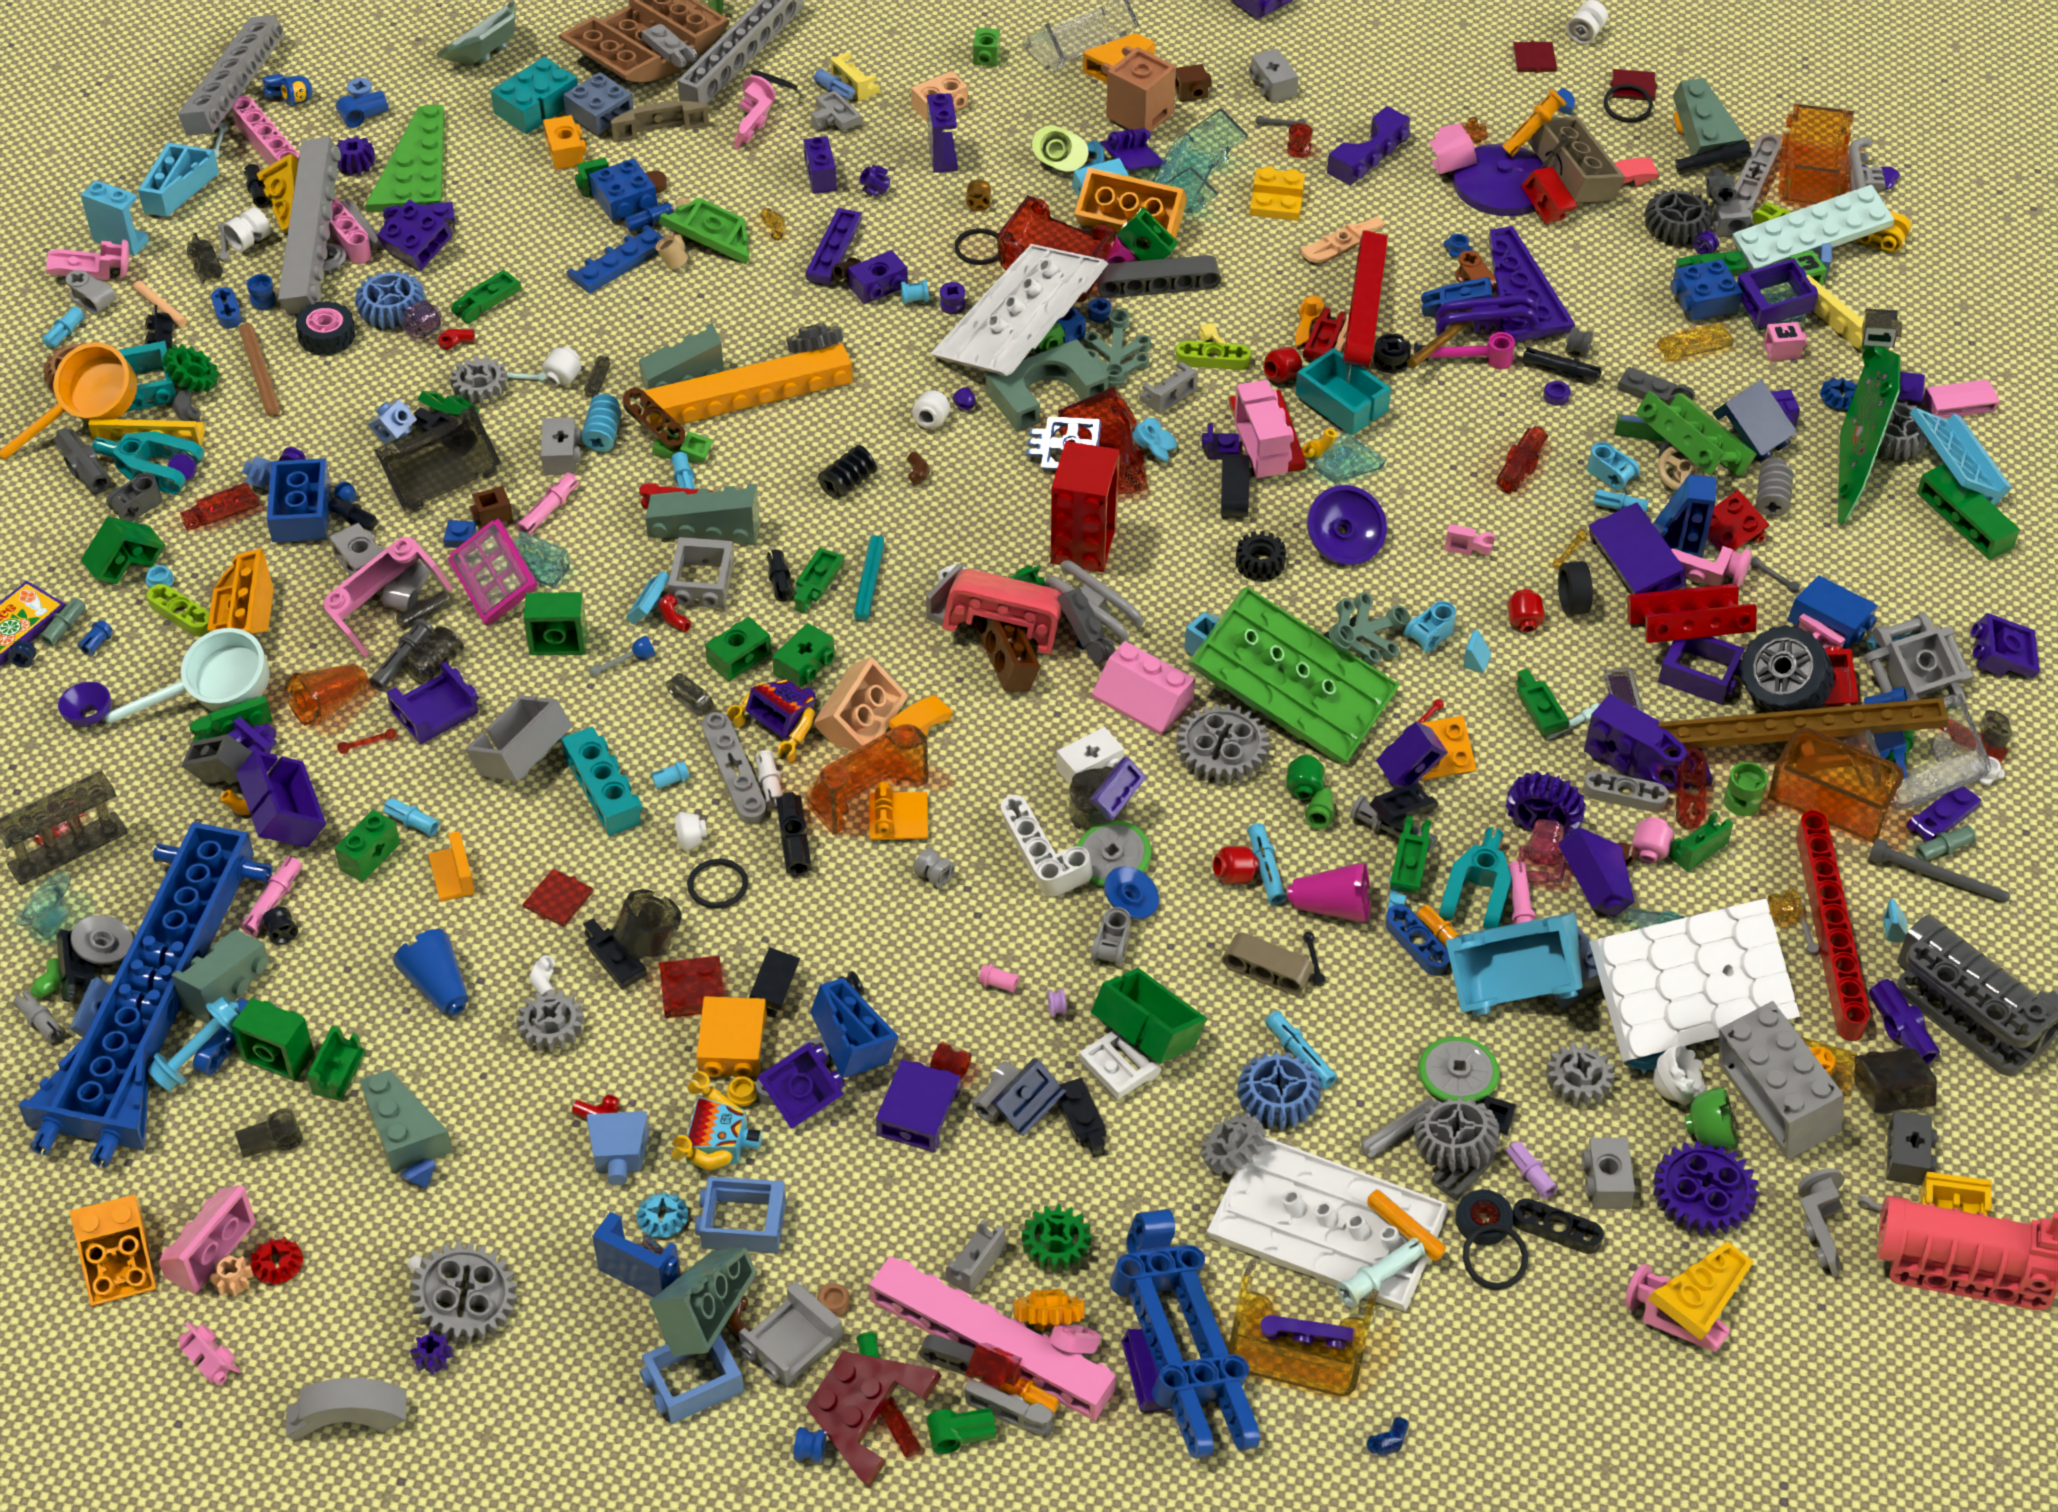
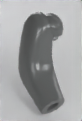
M185 386L176 395L172 404L173 410L181 421L200 422V410L198 408L195 410L191 405L193 390L190 392Z

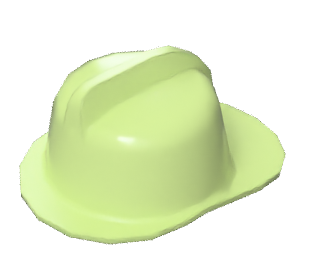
M1054 125L1039 129L1032 141L1033 152L1040 161L1065 172L1081 168L1086 163L1089 155L1088 146L1081 137Z

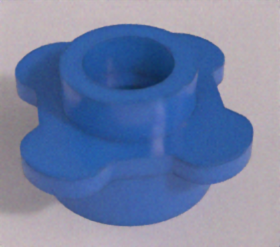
M1453 234L1443 244L1445 248H1448L1451 257H1459L1463 251H1473V248L1469 246L1468 237L1463 234Z

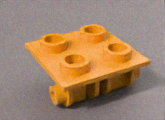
M1463 715L1421 723L1432 728L1448 751L1421 778V781L1477 770Z
M878 783L875 793H869V840L928 839L927 792H892V787L889 786V783Z

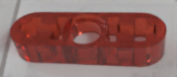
M1688 748L1686 749L1688 752L1687 757L1679 766L1677 765L1676 820L1685 829H1695L1701 824L1706 813V757L1699 749ZM1688 758L1693 759V763L1696 764L1692 774H1689L1691 764L1687 761ZM1684 784H1695L1698 788V793L1694 795L1689 794L1684 789ZM1690 803H1694L1692 806V815L1695 816L1694 819H1690L1689 814L1686 813L1690 807Z

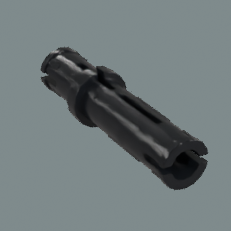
M1746 140L1745 142L1730 146L1724 144L1715 150L1675 159L1677 173L1681 175L1720 163L1730 164L1732 160L1749 157L1752 155V152L1749 151L1751 150L1750 143Z
M1526 347L1522 358V363L1564 373L1572 379L1577 377L1598 383L1602 373V367L1580 362L1578 358H1564L1530 347Z

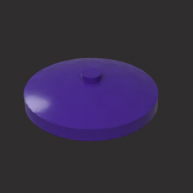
M1488 144L1475 148L1477 164L1454 170V189L1460 199L1467 205L1491 215L1517 216L1536 210L1520 185L1533 170L1547 167L1537 154L1521 147L1512 157L1502 148L1503 144Z

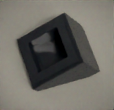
M1486 1095L1484 1100L1487 1110H1492L1495 1119L1499 1123V1132L1508 1135L1517 1105Z

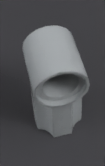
M416 561L399 575L395 583L389 582L386 585L382 595V604L386 607L412 613L418 602V593L430 576L429 569L422 562Z
M1003 1061L998 1065L991 1077L990 1083L972 1102V1109L975 1110L978 1117L986 1122H994L1000 1113L991 1102L1021 1070L1007 1061Z

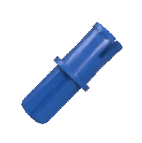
M668 202L653 208L645 207L642 212L627 216L625 225L629 231L639 229L645 224L652 227L656 222H659L662 213L667 215L674 213L673 207Z

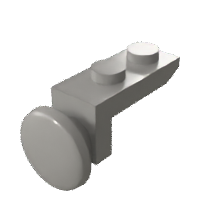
M1827 1168L1815 1171L1802 1179L1798 1185V1193L1808 1220L1803 1223L1810 1241L1816 1239L1820 1247L1815 1250L1822 1268L1828 1267L1832 1277L1839 1276L1840 1259L1823 1218L1844 1211L1837 1190L1843 1185L1845 1179L1839 1170Z

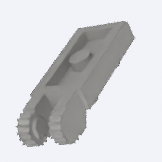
M655 25L642 31V40L675 66L683 68L686 66V60L690 61V63L698 61L699 58L695 49L692 46L686 45L664 25Z
M969 1378L964 1387L967 1405L978 1410L991 1408L995 1418L1022 1430L1039 1434V1436H1047L1053 1432V1412L1048 1407H1044L1040 1403L1027 1404L1022 1397L1016 1394L1007 1395L998 1391L994 1385L987 1381L978 1382Z

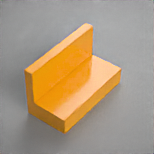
M460 831L448 833L450 849L428 853L440 902L475 894Z

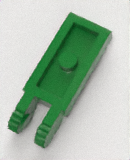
M502 270L467 291L457 301L455 300L452 304L451 312L455 315L461 314L462 320L470 323L476 320L480 313L487 311L521 290V282L507 271Z
M265 695L214 711L207 716L192 721L189 727L192 735L194 734L193 741L229 734L234 730L233 721L239 717L252 728L255 725L261 726L272 722L271 712Z
M1406 817L1403 833L1400 834L1389 889L1419 895L1430 842L1428 837L1432 820L1425 819L1421 829L1422 835L1417 836L1410 834L1414 825L1413 817Z

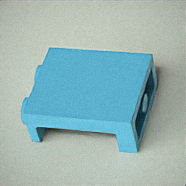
M95 180L80 194L93 241L100 244L101 241H110L112 244L122 245L123 239L127 240L129 243V254L133 256L149 242L147 233L135 229L132 221L130 206L137 200L136 194Z

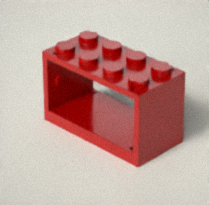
M1065 441L1051 487L1050 564L1060 565L1063 561L1069 560L1082 569L1104 573L1117 527L1120 449Z

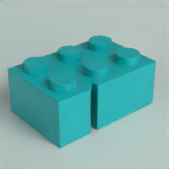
M544 56L490 90L493 112L524 134H528L542 125V118L543 120L551 119L565 110L563 94L578 86L577 77L563 68L559 69V65Z
M1332 348L1297 372L1295 395L1353 436L1369 425V420L1373 422L1389 411L1391 387L1361 366L1351 364L1350 371V364L1342 362L1343 353Z

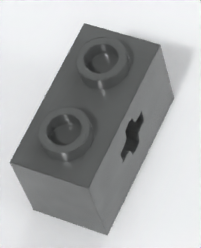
M1900 1111L1893 1112L1887 1131L1886 1180L1922 1186L1926 1173H1935L1936 1156L1931 1155V1148H1935L1937 1130L1932 1129V1116Z

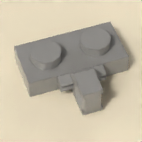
M837 91L816 97V106L819 110L811 113V126L815 130L824 129L828 125L834 126L835 124L841 131L862 124L863 117Z

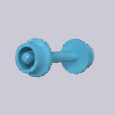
M221 996L214 1003L208 1002L205 1006L214 1017L170 1061L160 1053L154 1055L155 1060L147 1068L149 1074L154 1078V1084L161 1085L168 1091H171L178 1084L184 1085L187 1080L178 1069L222 1026L233 1033L231 1025L241 1013L238 1009V1003L230 1002L224 996Z

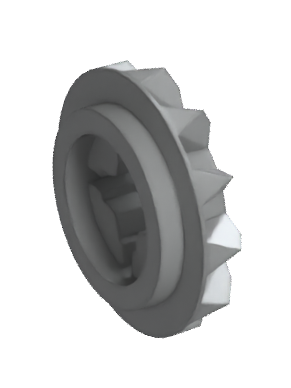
M335 243L326 244L327 258L330 256L331 259L324 260L323 270L324 272L328 271L330 274L332 270H340V267L346 264V251L342 246Z

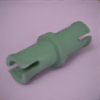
M1969 825L1950 833L1942 832L1935 839L1916 845L1914 848L1915 854L1918 859L1925 862L1940 855L1948 856L1953 854L1955 849L1969 843H1974L1976 835Z

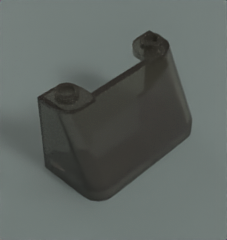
M474 406L461 410L462 415L456 417L457 421L452 417L448 419L447 423L402 443H394V449L392 447L388 448L386 444L374 450L375 459L403 511L417 512L425 507L424 503L481 477L486 480L499 473L497 469L501 467L502 463Z

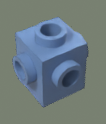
M398 399L391 404L386 401L375 411L378 415L367 425L386 445L397 438L401 440L412 431L409 426L417 419L411 413L410 408Z

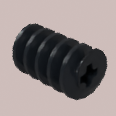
M856 445L848 453L842 455L840 459H837L833 464H830L825 470L821 471L818 474V481L823 491L830 497H835L836 494L844 497L847 495V491H852L855 485H860L862 479L866 480L870 477V474H874L877 471V465L865 447Z

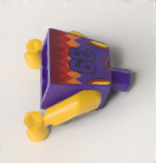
M786 679L771 683H758L741 700L742 704L740 706L732 705L727 709V716L730 721L733 720L735 727H741L746 722L744 713L747 712L782 738L789 737V741H783L779 744L778 754L779 758H781L784 752L789 751L787 761L792 763L796 758V744H801L812 726L815 716L813 707L816 696L811 688L801 689Z

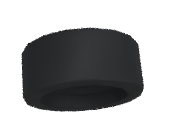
M1585 561L1562 563L1559 568V599L1563 612L1566 615L1585 614L1591 610L1593 585L1590 569Z

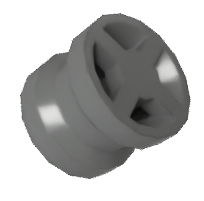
M1572 327L1566 345V352L1572 353L1576 351L1581 356L1587 357L1593 339V332H1581L1579 328Z

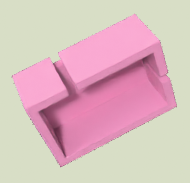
M1268 380L1237 385L1234 424L1247 455H1250V463L1256 477L1261 478L1288 473V463L1292 461L1290 442H1293L1294 436L1291 426L1286 424L1284 409L1278 406L1276 390L1271 389Z

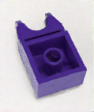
M1611 694L1591 714L1584 752L1629 777L1664 785L1668 791H1674L1680 784L1682 777L1673 765L1679 766L1688 754L1681 742L1669 731L1658 726L1659 720ZM1673 748L1679 751L1680 755L1678 757H1670L1664 751ZM1658 774L1671 775L1674 781L1670 783L1663 782L1659 779Z

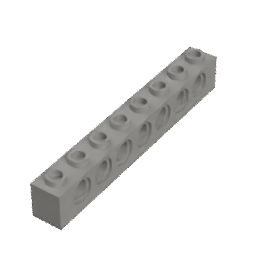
M759 0L677 80L679 101L708 104L804 8V0Z
M276 14L250 17L180 110L178 117L187 136L213 133L284 36L283 27L279 23Z

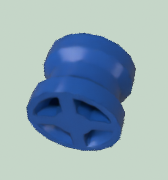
M798 1427L793 1459L802 1461L806 1458L811 1459L813 1463L821 1464L825 1453L827 1432L825 1430L809 1432L805 1427Z

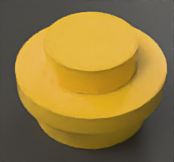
M736 1077L727 1087V1098L739 1107L748 1106L757 1099L756 1084L748 1077Z

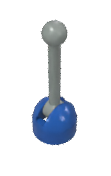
M645 635L633 643L631 652L599 667L592 666L589 669V674L592 677H597L601 671L633 656L640 660L649 659L655 656L654 648L649 638Z

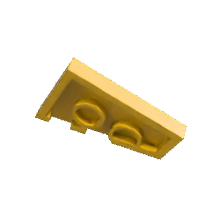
M292 154L283 157L257 173L258 179L263 181L266 187L264 189L266 197H269L273 203L272 210L281 231L288 233L298 168V158Z

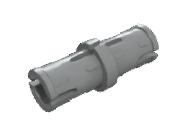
M22 992L26 1000L18 994L13 1000V1005L26 1017L28 1025L31 1028H37L49 1043L56 1042L52 1034L60 1040L65 1030L51 1017L50 1010L44 1005L41 1006L32 997L30 992Z

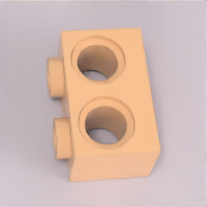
M953 71L911 87L912 108L926 122L927 95L951 93L954 110L968 105V86Z

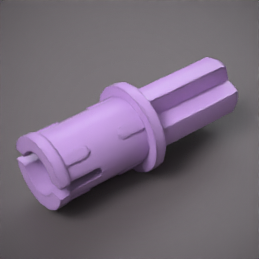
M1522 1142L1512 1143L1506 1150V1153L1521 1171L1520 1176L1531 1183L1542 1199L1553 1195L1558 1187L1543 1170V1163L1540 1160H1535Z

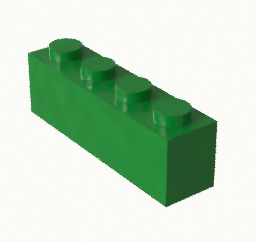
M1946 464L1922 474L1917 494L1988 560L2014 548L2020 529L1981 493L1961 486Z

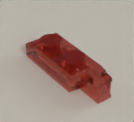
M245 482L196 500V505L191 507V509L180 512L182 524L188 531L258 507L259 503L252 489Z

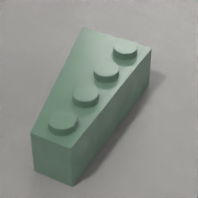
M747 484L745 489H736L735 486L724 487L723 491L710 492L709 489H699L697 493L688 495L684 491L652 494L645 517L647 536L669 539L684 537L733 541L736 544L755 545L760 524L757 484Z
M746 1247L711 1251L649 1301L662 1330L663 1338L673 1356L708 1353L757 1274Z

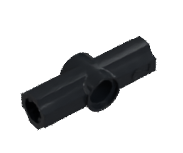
M794 792L783 793L781 797L776 798L786 873L792 874L794 877L804 876L808 871H811L812 867L802 798Z

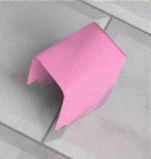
M1460 123L1439 128L1440 132L1434 135L1435 139L1429 141L1437 155V160H1433L1431 163L1439 174L1478 163L1473 141Z

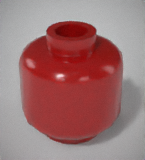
M1282 347L1272 350L1266 355L1263 369L1271 381L1284 383L1297 378V372L1302 369V359L1294 348Z
M1523 589L1516 591L1507 601L1510 625L1520 629L1521 632H1533L1544 622L1545 613L1542 597L1534 593L1533 590Z
M1245 845L1222 847L1213 858L1215 876L1227 885L1249 883L1259 869L1257 856Z

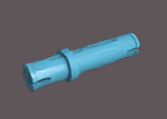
M1256 823L1247 829L1253 848L1252 852L1259 861V871L1269 904L1279 905L1286 901L1287 896L1284 892L1274 859L1275 849L1269 843L1264 824ZM1260 846L1263 847L1265 857H1263ZM1269 870H1270V872H1271V876H1272L1273 882H1271V880H1270V877H1269V874H1268V871H1269Z
M1280 1011L1271 1013L1265 1020V1025L1281 1040L1280 1045L1285 1050L1289 1049L1295 1057L1301 1056L1302 1064L1310 1062L1312 1071H1317L1318 1081H1320L1323 1089L1334 1084L1338 1075L1305 1041L1301 1030L1294 1028Z

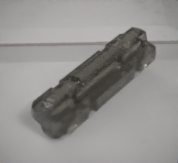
M600 355L596 358L595 365L592 367L588 377V382L584 387L586 397L593 398L599 394L607 375L606 372L610 367L609 357Z

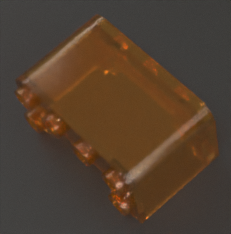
M1794 104L1792 113H1787L1785 128H1789L1788 133L1783 132L1781 147L1785 148L1781 150L1780 163L1784 164L1780 166L1779 179L1783 180L1779 181L1778 195H1782V200L1817 204L1846 194L1851 175V166H1847L1848 145L1851 137L1849 131L1853 122L1854 111Z

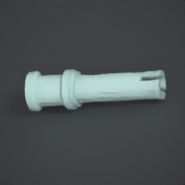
M1411 1238L1407 1243L1373 1266H1363L1349 1280L1338 1282L1336 1290L1342 1302L1350 1308H1355L1359 1305V1300L1368 1294L1379 1292L1384 1281L1425 1255L1423 1244L1420 1242L1414 1246L1418 1239Z

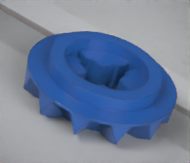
M1843 376L1839 380L1832 377L1830 381H1824L1820 391L1821 398L1827 405L1833 408L1848 410L1857 384H1854L1853 379L1845 380ZM1840 390L1844 391V397H1842Z

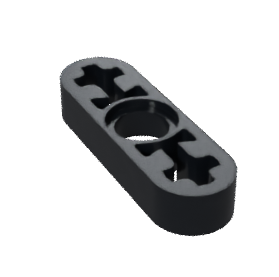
M1529 1198L1517 1201L1513 1208V1224L1519 1230L1585 1254L1595 1253L1601 1247L1604 1232L1596 1222ZM1526 1211L1531 1213L1528 1219L1522 1217ZM1541 1216H1544L1543 1225L1539 1224ZM1554 1220L1561 1221L1565 1224L1566 1229L1561 1232L1554 1231L1549 1227V1223ZM1572 1227L1576 1228L1574 1236L1570 1235ZM1587 1233L1593 1235L1590 1241L1584 1240Z

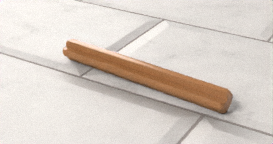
M250 323L242 324L239 328L265 412L268 416L278 415L280 413L279 404L253 325Z

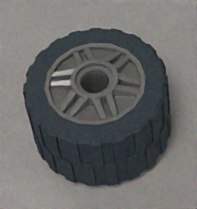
M1784 625L1782 627L1770 628L1768 631L1757 635L1749 643L1746 652L1742 656L1743 661L1740 671L1742 672L1743 684L1762 711L1770 713L1821 708L1831 695L1830 692L1834 686L1833 678L1835 675L1834 668L1831 665L1832 662L1820 641L1809 631H1804L1800 627Z

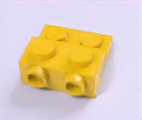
M1265 166L1262 169L1256 168L1249 216L1299 221L1305 173H1300L1296 169L1279 171L1271 166Z

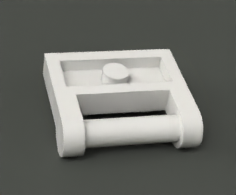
M1115 1030L1079 1052V1060L1117 1100L1146 1081L1154 1080L1161 1072V1068L1154 1061L1150 1062L1133 1044L1125 1041L1123 1036ZM1114 1047H1119L1140 1069L1136 1071Z

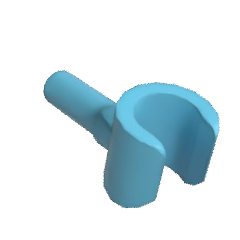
M1390 889L1388 909L1394 905L1405 906L1407 895L1398 894L1397 890Z

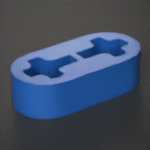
M220 287L214 290L211 294V299L219 325L227 329L240 325L242 317L234 291L228 287Z

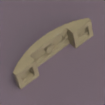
M668 101L629 110L611 120L613 142L638 139L637 132L683 124L685 130L709 126L707 104L692 101Z

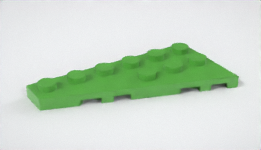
M443 105L418 107L365 204L367 213L383 212L389 206L401 208L409 199L418 205L442 202Z

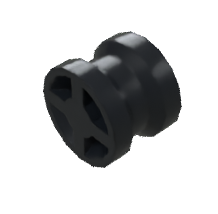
M275 907L263 915L262 925L268 931V938L273 944L281 945L288 943L298 934V927L292 920V915L286 907Z

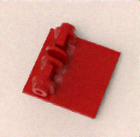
M1738 489L1714 506L1708 539L1720 552L1723 546L1736 551L1749 540L1756 541L1757 543L1762 542L1766 537L1764 534L1765 529L1770 525Z

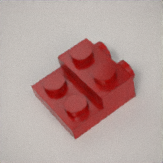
M1840 646L1826 648L1825 651L1832 662L1831 665L1834 668L1835 675L1833 678L1834 686L1830 692L1831 695L1823 703L1822 707H1841L1848 703L1851 706L1857 705L1859 698L1852 650L1842 649Z

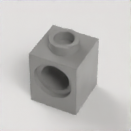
M1745 200L1732 201L1730 206H1721L1719 202H1715L1712 225L1717 238L1732 237L1733 233L1746 229L1752 224V212L1748 210Z

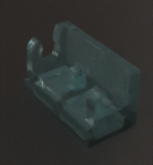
M521 531L514 544L536 581L554 588L570 570L568 551Z

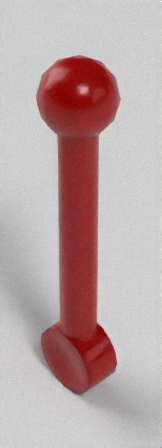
M1441 699L1434 700L1433 706L1417 722L1424 723L1436 710H1441L1444 707V702Z

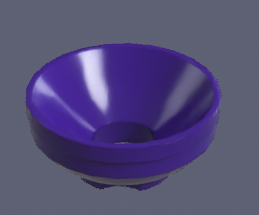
M98 682L76 684L67 689L58 702L59 712L66 722L84 727L100 722L112 706L109 690ZM89 710H96V711H97L95 714H93V715H91V716L82 717V715H83L86 711H89Z

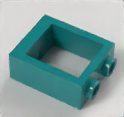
M165 341L118 350L131 365L135 374L166 368L161 365L164 360L163 357L167 352ZM164 372L166 380L137 385L135 398L126 412L173 403L177 394L174 381L170 380L171 374Z

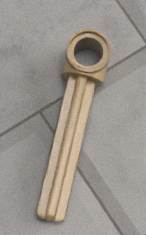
M680 197L676 207L690 204L691 201L689 198ZM670 229L669 236L662 238L656 244L655 249L668 268L673 270L681 267L687 261L688 256L684 251L683 235Z

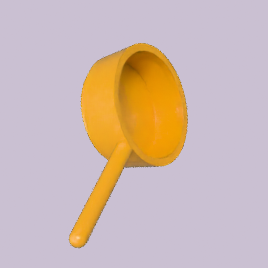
M100 342L86 343L70 351L60 362L54 376L53 387L58 404L0 450V458L7 459L65 411L87 422L90 419H117L123 415L131 406L137 391L135 372L124 356L113 346Z

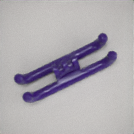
M1521 294L1450 301L1441 305L1436 311L1435 321L1437 324L1435 333L1439 336L1446 330L1449 324L1473 321L1475 334H1480V325H1485V333H1491L1490 324H1495V331L1501 332L1500 319L1525 317L1528 319L1530 327L1536 328L1539 325L1537 316L1538 306L1532 297ZM1510 305H1525V306H1526V307H1520V306H1519V307L1499 308L1500 306H1510ZM1473 309V311L1447 314L1452 311Z

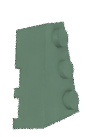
M235 929L210 947L211 953L204 958L197 956L191 960L192 966L183 973L179 970L174 972L172 979L182 1010L208 1023L214 1018L205 1006L208 1002L214 1003L221 996H224L230 1002H234L238 996L244 994L252 980L258 974H261L269 963L264 943Z

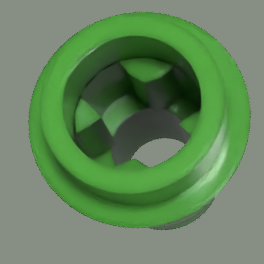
M1323 787L1322 790L1316 792L1305 810L1307 823L1313 828H1326L1334 819L1333 792L1329 788Z

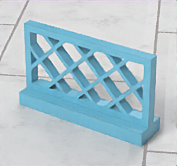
M1914 408L1910 412V415L1961 486L1981 493L1993 505H1996L2012 489V486L1960 415L1953 414L1947 420L1918 408Z

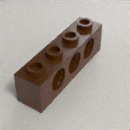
M974 615L972 622L1003 690L1030 691L1039 672L1040 665L1022 626Z

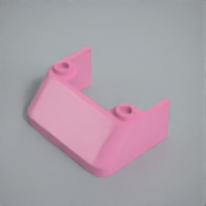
M402 537L396 540L330 592L324 599L323 608L364 657H367L369 653L342 620L420 559L448 591L453 588L435 562L410 537Z

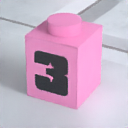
M1798 322L1768 324L1763 344L1770 361L1800 359L1802 349L1806 347L1807 339L1805 332L1801 331Z

